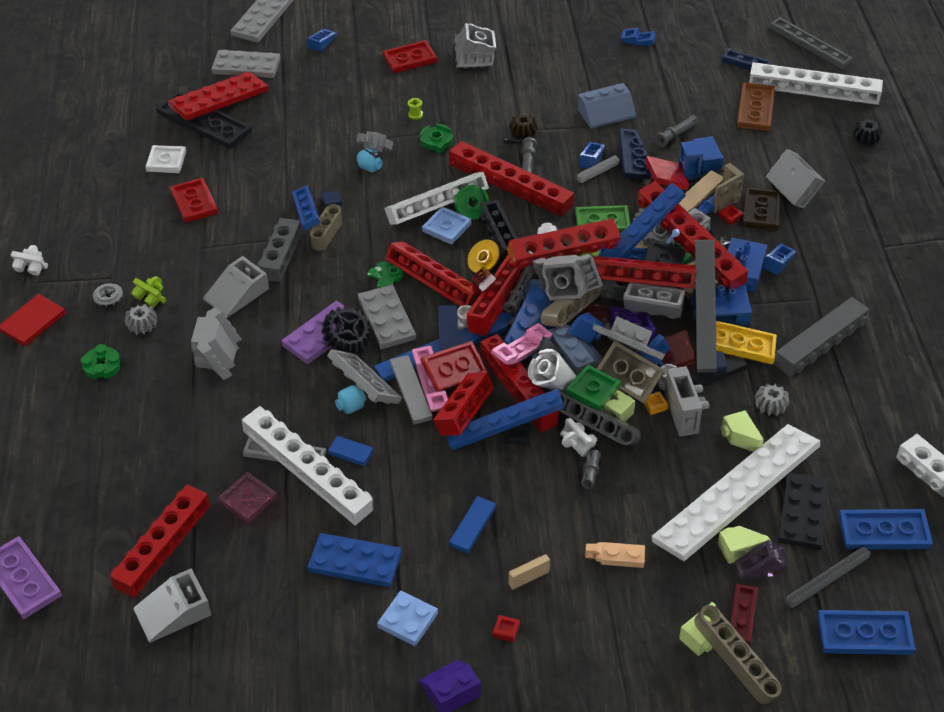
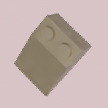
M617 341L613 342L597 367L598 370L621 381L619 391L643 404L665 372L661 367Z

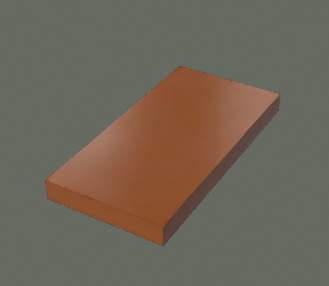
M743 82L736 127L770 131L775 86Z

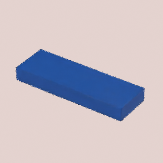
M477 496L449 541V546L468 554L496 509V503Z

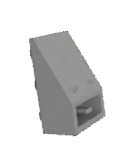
M242 256L225 269L203 297V300L213 308L217 307L228 318L269 290L267 273Z
M192 569L170 577L133 608L149 643L211 616L208 600Z

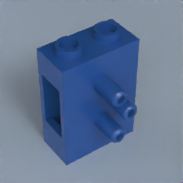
M731 238L728 251L748 270L747 282L741 286H745L748 291L756 292L767 245Z
M722 285L715 287L716 321L737 326L750 325L752 309L746 287L740 286L736 289H729V292ZM693 289V296H690L689 303L690 307L694 309L693 321H696V289Z

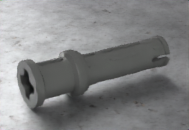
M692 115L678 125L666 128L663 133L656 134V143L660 147H665L668 142L675 141L678 135L698 124V120L692 122L697 117Z
M527 137L522 140V169L532 173L537 141L534 138Z
M529 265L524 268L514 290L509 292V299L503 305L506 313L511 315L518 313L519 306L525 299L524 293L535 273V269Z

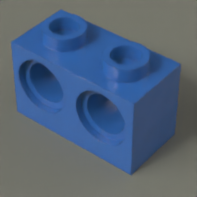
M682 142L679 166L686 179L690 180L701 176L703 152L699 142Z

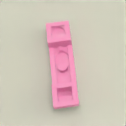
M538 323L527 329L526 334L508 345L502 343L493 348L491 353L505 364H515L536 352L543 336L550 339L553 334Z
M431 346L412 349L418 378L431 412L440 411L448 400L446 391L436 392L420 361L422 357L433 354Z

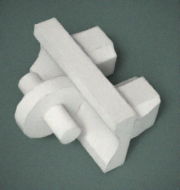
M30 245L28 249L23 250V253L16 251L11 253V257L14 259L12 268L16 272L22 273L27 265L29 266L27 271L32 275L38 276L42 269H47L48 263H44L43 257H41L42 252H39L35 245Z
M571 418L566 419L565 427L560 433L563 437L562 445L566 448L572 446L582 457L587 456L589 449L595 446L597 438L593 434L587 435L584 432V425L581 422L575 423Z

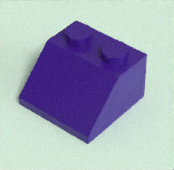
M456 660L419 680V684L438 712H452L481 696L480 680L470 665L460 660Z

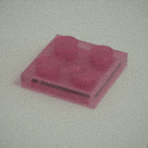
M247 472L218 497V501L249 524L277 498V492Z

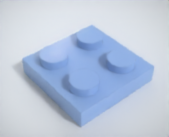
M441 207L422 226V232L452 245L471 225V219Z
M400 590L377 622L378 628L416 646L437 616L438 608Z

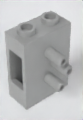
M788 149L780 156L779 160L766 175L793 205L803 209L825 182L796 152Z
M687 366L667 369L664 392L679 437L699 434L702 409L709 408V402L705 400V397H698L697 393L703 392V386L701 384H693Z

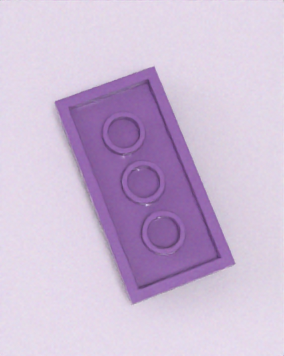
M335 301L281 340L282 346L306 364H309L332 347H327L328 341H323L324 335L321 334V325L325 316L332 309L336 310L338 306L343 309L344 305ZM333 324V330L337 334L338 330L336 325Z
M20 536L0 547V588L23 619L62 596L59 588Z

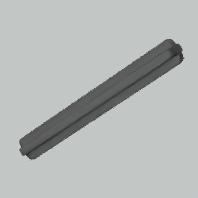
M861 547L786 596V604L790 608L796 607L870 557V551L866 547Z

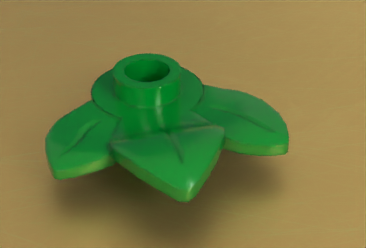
M378 262L377 267H373L367 272V276L378 279L377 288L399 282L403 277V270L388 262Z

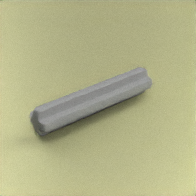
M614 155L578 173L577 181L583 183L619 165L620 159Z

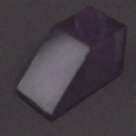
M769 539L735 561L742 580L774 576L789 566L784 548Z

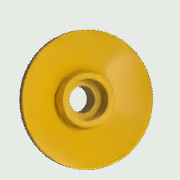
M482 240L476 243L468 255L469 268L475 273L482 267H485L488 271L491 270L499 258L498 245L492 240Z

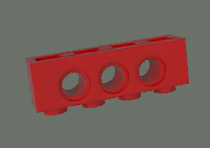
M488 372L467 373L433 419L441 436L462 434L494 389Z

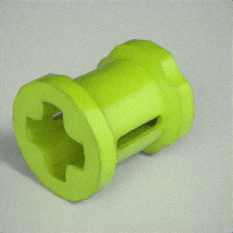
M412 98L408 101V107H410L408 116L412 120H419L423 117V112L421 111L422 100L419 98Z

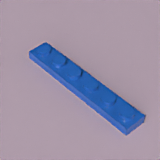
M671 183L620 234L621 238L618 245L613 249L606 248L599 256L624 259L686 197L685 192Z
M557 388L469 422L461 435L447 436L452 451L565 408L560 392Z

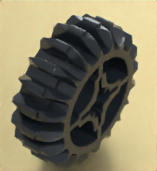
M339 306L336 310L332 309L325 316L321 325V334L324 335L323 341H328L327 347L333 346L332 350L337 349L342 352H352L353 354H357L358 351L362 352L372 338V327H370V321L366 320L367 316L360 315L361 310L354 311V306L350 310L347 306H344L343 309ZM333 324L336 325L337 334L333 330ZM357 327H358V329H359V331H360L361 337H359V336L357 335V334H358V332L356 331V328H357Z

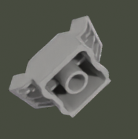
M465 23L461 32L455 35L456 68L492 66L496 50L494 31Z
M589 254L580 257L569 255L556 256L549 259L539 258L533 261L542 287L549 300L581 298L587 291L603 286L593 256Z
M217 307L207 311L206 317L197 318L191 339V347L196 367L212 369L224 381L232 376L229 369L235 366V354L240 349L236 342L242 339L227 320V317Z

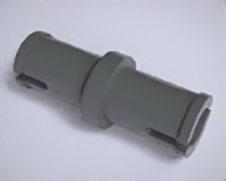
M590 450L588 452L587 462L583 466L584 474L581 485L587 489L594 487L595 476L599 472L598 463L601 454L597 450Z

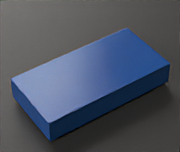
M336 436L328 449V454L365 467L373 454V447Z

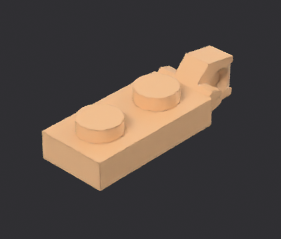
M607 542L586 544L585 558L596 559V561L601 562V565L644 568L645 545Z

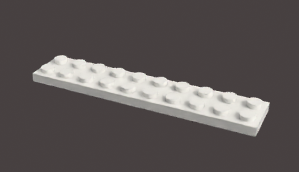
M787 424L765 442L761 448L754 451L652 535V542L685 561L820 447V440Z

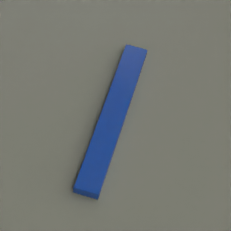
M506 312L501 313L486 336L470 333L468 327L459 330V345L469 341L477 344L491 336L508 331V322L513 317ZM439 339L421 347L431 346L433 353L439 352ZM412 350L394 357L398 358L409 355L414 370L416 369ZM390 359L374 366L375 372L385 382L395 378L390 365Z

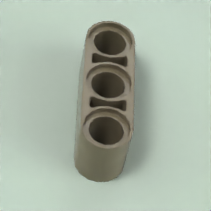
M332 204L327 206L319 217L321 224L311 229V245L314 250H324L342 225L341 208L338 205Z

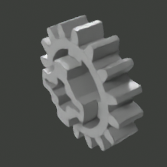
M367 131L366 134L358 133L356 142L364 144L363 148H370L378 152H383V149L392 150L393 142L386 139V135L377 132Z

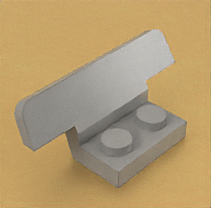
M616 317L611 330L594 324L592 327L593 330L608 336V339L617 341L642 354L648 353L662 360L665 356L664 353L647 347L652 331L620 317Z

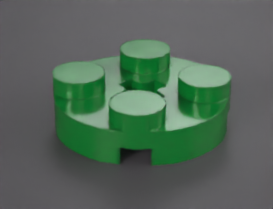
M435 124V127L431 128L430 125L426 126L420 132L421 146L434 150L437 153L444 152L453 143L451 129L442 124Z
M467 185L461 188L454 196V205L457 213L470 218L471 221L479 219L481 203L490 202L486 191L476 185ZM469 198L475 200L474 207L469 206Z
M104 344L97 345L81 358L84 374L94 380H98L97 377L110 378L121 367L119 353L113 348L106 347Z

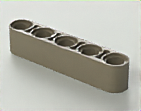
M601 287L587 291L581 298L555 300L543 310L541 314L542 325L546 327H563L600 295Z
M713 605L704 606L694 620L697 629L755 699L761 704L771 703L781 693L779 681L723 614ZM704 615H705V616H708V617L710 618L711 622L707 621V620L704 618ZM719 633L723 634L726 640L722 639ZM734 651L738 652L741 658L737 657ZM749 669L753 670L756 676L752 675ZM764 687L770 690L771 695L765 691Z

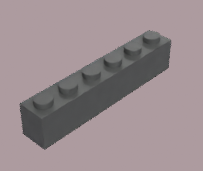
M851 297L777 350L774 365L790 377L802 372L805 366L814 363L820 355L826 354L835 344H840L846 336L852 335L860 326L863 327L868 321L869 308Z

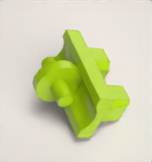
M159 277L148 278L146 283L137 278L134 279L133 283L136 287L131 292L134 298L141 301L147 294L148 296L144 302L152 308L159 302L163 304L166 302L167 299L161 296L160 291L163 289V286L161 285L162 280Z

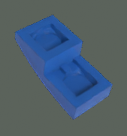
M638 28L624 29L621 35V41L642 46L654 45L656 38L655 31L640 33Z

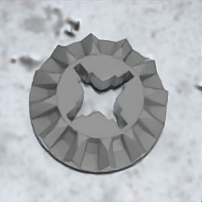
M112 283L99 286L93 293L94 302L98 303L99 306L105 305L106 307L110 304L114 306L115 302H120L123 297L122 288Z

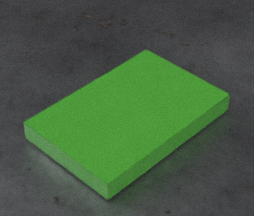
M628 205L575 207L577 226L614 218L621 234L630 225Z

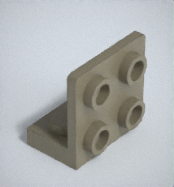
M731 163L724 166L722 184L718 185L715 190L714 208L712 211L715 214L730 204L737 203L741 198L744 173Z

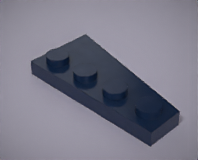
M620 128L619 141L623 177L649 180L650 177L652 178V175L645 163L648 153L642 147L643 143L637 130Z

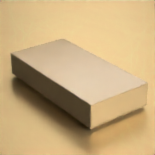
M543 555L509 571V586L513 590L549 573L550 559L548 556Z

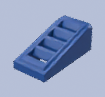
M326 29L320 30L307 39L308 48L322 52L337 36V33Z
M589 142L579 156V167L588 169L598 164L605 145Z
M780 244L766 256L762 266L763 269L778 275L794 257L796 251Z

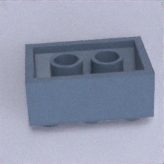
M624 83L578 94V111L590 129L636 118L630 91Z
M566 324L563 327H555L548 330L553 334L549 340L565 355L564 361L576 376L587 365L597 369L603 357L591 343L569 334L567 331L571 326Z

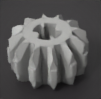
M146 304L143 306L137 305L135 308L130 307V311L126 312L125 324L130 333L135 332L136 335L139 333L145 334L147 331L152 332V328L156 327L157 315L152 307H147Z
M767 383L765 387L761 386L756 393V408L760 409L761 413L766 412L768 416L770 414L778 416L779 413L784 414L789 405L788 392L784 391L783 386L777 387L776 383L774 386H771Z

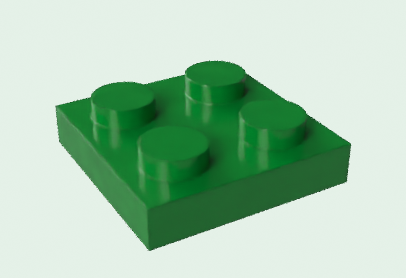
M587 365L566 388V394L600 411L621 387V381Z

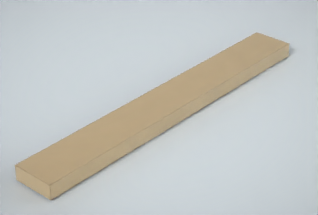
M710 171L685 193L686 197L679 204L686 208L687 212L693 208L696 209L702 201L706 200L716 190L718 185L722 184L723 176ZM642 240L635 248H648L649 243L643 245Z

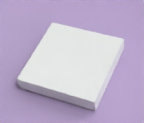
M153 145L145 167L146 172L180 173L186 154V147Z

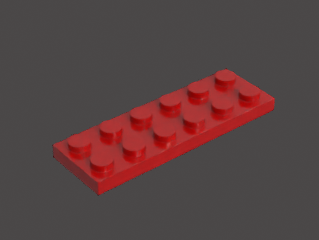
M245 72L216 84L205 86L202 89L191 91L188 94L177 96L174 99L168 100V106L185 120H190L268 91V85L251 72Z

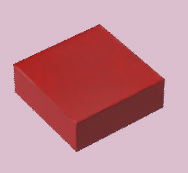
M730 204L719 211L718 217L732 225L742 219L744 213Z
M499 615L492 637L514 643L520 626V620Z

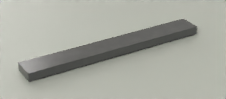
M695 240L697 373L717 372L714 240Z

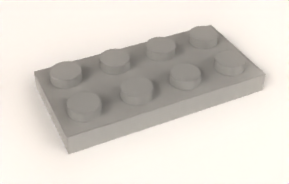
M218 50L211 68L212 74L238 76L245 72H251L256 77L274 78L280 62V54Z
M393 285L358 294V300L367 316V320L371 323L370 327H372L380 349L416 340V333Z
M330 350L327 356L333 361L332 364L342 369L347 378L356 382V387L365 391L370 400L374 402L381 401L386 404L400 403L402 397L356 354Z

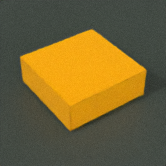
M660 391L650 394L644 403L650 415L668 410L669 407Z

